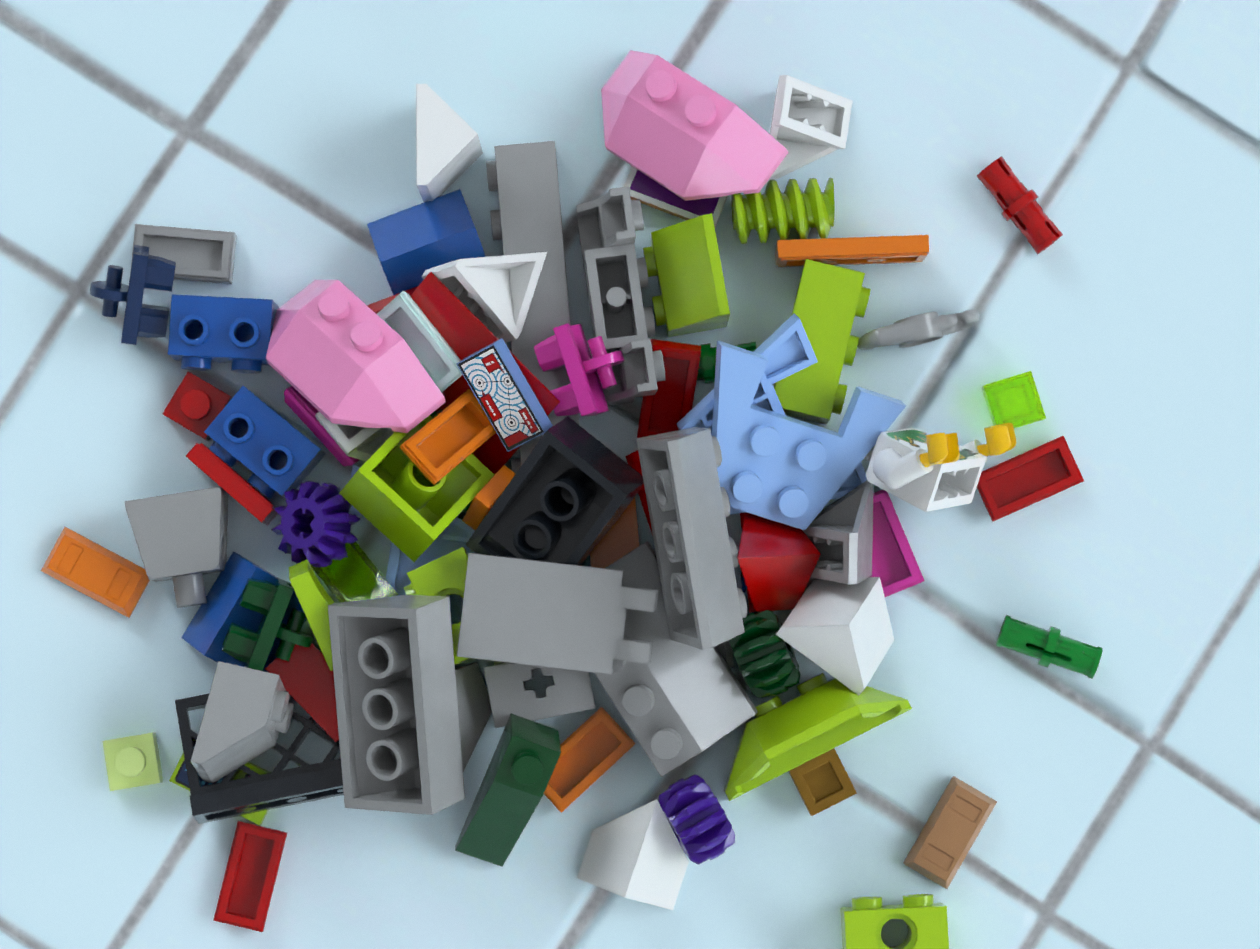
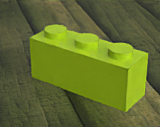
M809 259L805 260L791 316L795 313L800 318L818 362L775 383L774 389L786 415L827 425L831 413L841 414L847 385L839 384L843 364L853 365L859 337L850 335L855 316L864 318L871 290L870 288L862 287L865 273Z

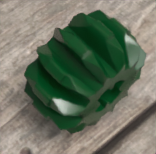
M770 610L747 614L746 618H742L745 632L729 640L733 649V656L737 661L739 671L742 673L746 685L749 686L751 693L758 698L770 695L776 696L788 691V688L799 683L801 673L792 646L776 635L783 624L780 623L778 616Z

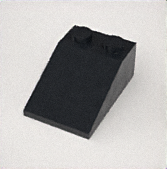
M567 416L544 433L465 545L477 554L581 565L644 485L643 476Z

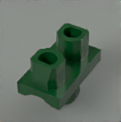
M248 578L239 601V606L263 614L257 632L231 623L222 644V651L244 662L246 668L263 671L276 637L281 640L275 656L282 660H290L295 644L309 648L314 637L301 631L306 618L304 611L293 608L287 625L281 623L294 591L292 584L280 578H277L276 584Z

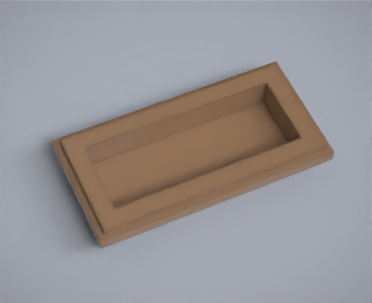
M953 776L903 864L948 889L997 801Z

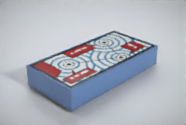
M502 338L456 363L507 452L544 434L553 426Z

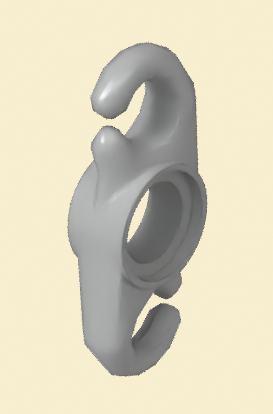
M965 310L962 313L947 315L929 312L907 317L891 325L866 333L859 338L858 348L870 350L875 347L898 344L899 348H906L925 344L972 326L980 319V314L976 310Z

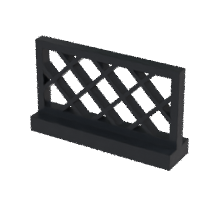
M209 694L175 700L191 793L189 797L192 815L198 824L344 795L341 759L334 760L340 751L339 740L335 743L325 731L315 725L316 722L312 717L307 720L294 711L292 719L304 727L288 750L278 743L272 747L283 757L271 773L259 775L247 766L242 765L226 775L221 783L201 787L199 774L191 763L194 751L193 739L196 741L198 734L191 730L188 711L205 708ZM310 731L333 745L323 762L311 765L294 755ZM289 761L299 766L284 770ZM239 771H242L243 773L249 776L247 778L234 780Z

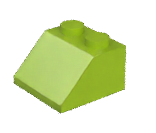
M712 214L701 215L651 232L652 246L644 247L643 254L648 277L657 276L660 295L652 297L656 326L666 325L668 337L727 327L730 310Z
M430 415L408 433L394 432L358 469L339 493L413 562L424 553L494 476L484 464L471 454L433 485L400 448L401 444L433 419Z

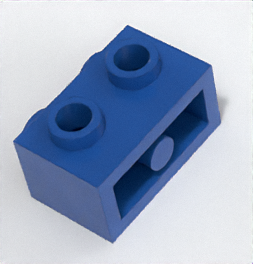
M172 294L168 355L176 361H181V368L187 370L209 371L212 368L213 362L232 363L231 371L261 373L262 365H269L266 360V354L279 306L272 299Z
M244 386L239 389L204 431L214 440L209 449L230 467H233L237 461H240L251 470L253 474L247 481L269 499L276 492L285 498L284 492L297 489L326 454Z

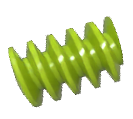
M809 178L804 193H801L796 179L788 180L784 193H781L777 181L770 179L764 194L759 192L731 195L733 230H736L741 244L747 243L752 229H756L761 243H767L771 229H776L780 240L788 239L791 228H796L800 239H808L811 228L815 227L820 239L828 238L830 229L834 226L835 216L833 178L828 179L824 192H821L815 178Z

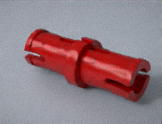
M1002 156L976 176L1004 210L1001 213L1006 221L1012 220L1026 237L1037 255L1063 236V233L1059 231L1036 201L1039 196L1033 189L1027 190Z

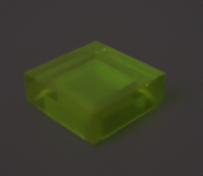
M1031 371L981 387L993 425L1012 423L1014 429L1046 419Z

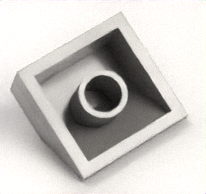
M218 661L191 758L192 765L203 781L209 783L218 781L274 747L279 732H288L294 704L288 702L289 692H286L279 675Z

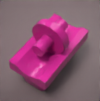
M567 323L553 328L555 335L535 345L534 351L543 372L563 366L566 367L571 384L550 391L560 401L554 409L555 415L581 414V416H596L609 411L602 388L606 389L617 385L612 366L625 361L622 351L607 353L602 336L586 340L581 324L570 326Z

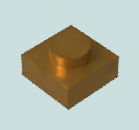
M834 748L788 771L810 816L857 794Z

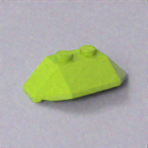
M821 673L796 686L800 693L799 696L783 704L779 696L755 707L758 711L754 715L755 718L745 723L724 787L728 800L731 801L911 710L912 707L909 701L868 686L860 695H857L836 678L827 681L824 673Z

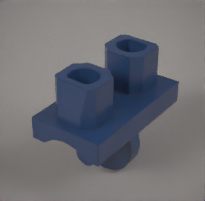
M134 245L129 285L121 283L123 267L109 265L106 281H95L90 286V294L92 296L104 299L102 307L103 316L117 317L119 302H126L121 343L136 345L137 337H166L169 308L142 304L144 288L172 292L176 262L159 256L149 255V247Z

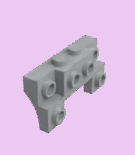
M629 186L613 188L597 199L576 205V217L593 337L602 336L607 353L622 351L625 359L624 362L612 366L617 385L606 389L602 388L608 406L633 403L635 397L655 395L658 390L657 382L665 381L662 351H652L651 338L648 339V337H655L656 332L652 307H643L641 288L649 287L645 257L636 258L634 244L636 239L635 231L644 230L640 199L631 200Z

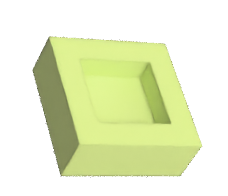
M156 732L102 741L110 791L163 782Z

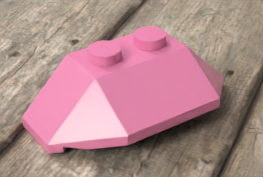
M630 50L601 89L606 149L685 201L724 197L742 192L744 194L759 193L789 153L782 144L736 104L658 55Z
M314 280L277 309L266 354L267 363L331 423L364 428H391L394 432L408 433L446 402L444 395L404 338L339 280Z

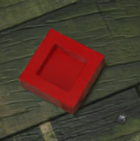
M188 371L162 414L208 441L210 437L204 431L232 397Z

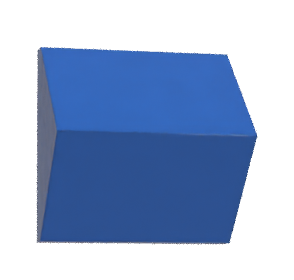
M460 189L437 197L433 201L421 203L367 224L380 264L393 295L419 286L424 280L421 276L427 269L458 259L486 257Z
M234 551L226 562L224 571L220 572L206 596L207 604H202L181 638L204 656L217 663L220 661L245 667L244 662L222 651V644L231 623L257 632L263 614L239 606V601L248 578L276 584L278 577ZM293 591L281 622L282 624L287 625L293 608L303 611L295 591ZM278 637L274 640L263 669L264 672H268L265 668L277 658L275 653L281 640Z

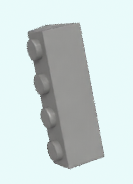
M699 427L636 438L670 639L701 650L713 648L744 633L742 618L747 616L746 598L742 589L737 588L734 568L738 567L739 564L737 559L738 550L733 538L728 536L726 517L730 515L729 497L725 488L720 487L717 467L722 462L719 442L715 436L711 435L710 428Z
M647 541L606 567V569L624 570L623 586L659 590L657 611L648 612L627 609L624 638L653 641L651 662L649 664H641L614 659L612 675L595 673V675L662 777L706 750L750 719L758 711L716 646L701 650L670 639L657 557Z
M400 595L328 605L345 808L433 815L465 799L449 596Z

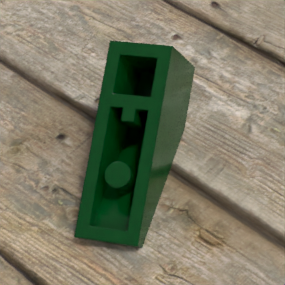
M512 713L510 714L457 840L455 851L503 867L542 799L560 757L561 747L557 729Z

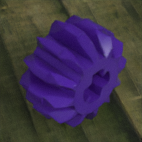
M307 481L300 484L299 490L291 489L284 492L287 506L281 505L274 508L278 515L281 516V524L271 529L277 535H283L278 549L285 554H291V560L296 564L308 560L313 567L320 568L331 565L332 560H341L348 557L345 543L352 544L358 541L356 536L350 532L351 525H354L361 519L355 514L348 513L352 505L339 494L340 488L334 484L323 483L320 485L319 482Z
M694 774L686 779L681 778L669 785L668 789L659 795L658 802L690 861L699 865L709 859L713 860L725 853V850L735 843V832L732 829V825L719 804L717 797H715L709 785L706 784L702 777Z

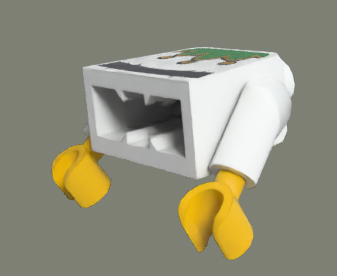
M1003 423L984 428L986 444H981L980 441L974 440L963 446L958 445L957 433L928 434L914 428L881 432L876 444L864 458L870 461L866 472L867 481L925 512L972 503L984 463L987 462V456L1003 454L1016 446L1013 424Z

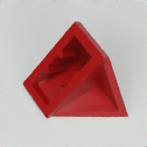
M747 512L740 513L742 534L737 559L747 586L749 613L764 610H793L804 593L821 553L802 529Z

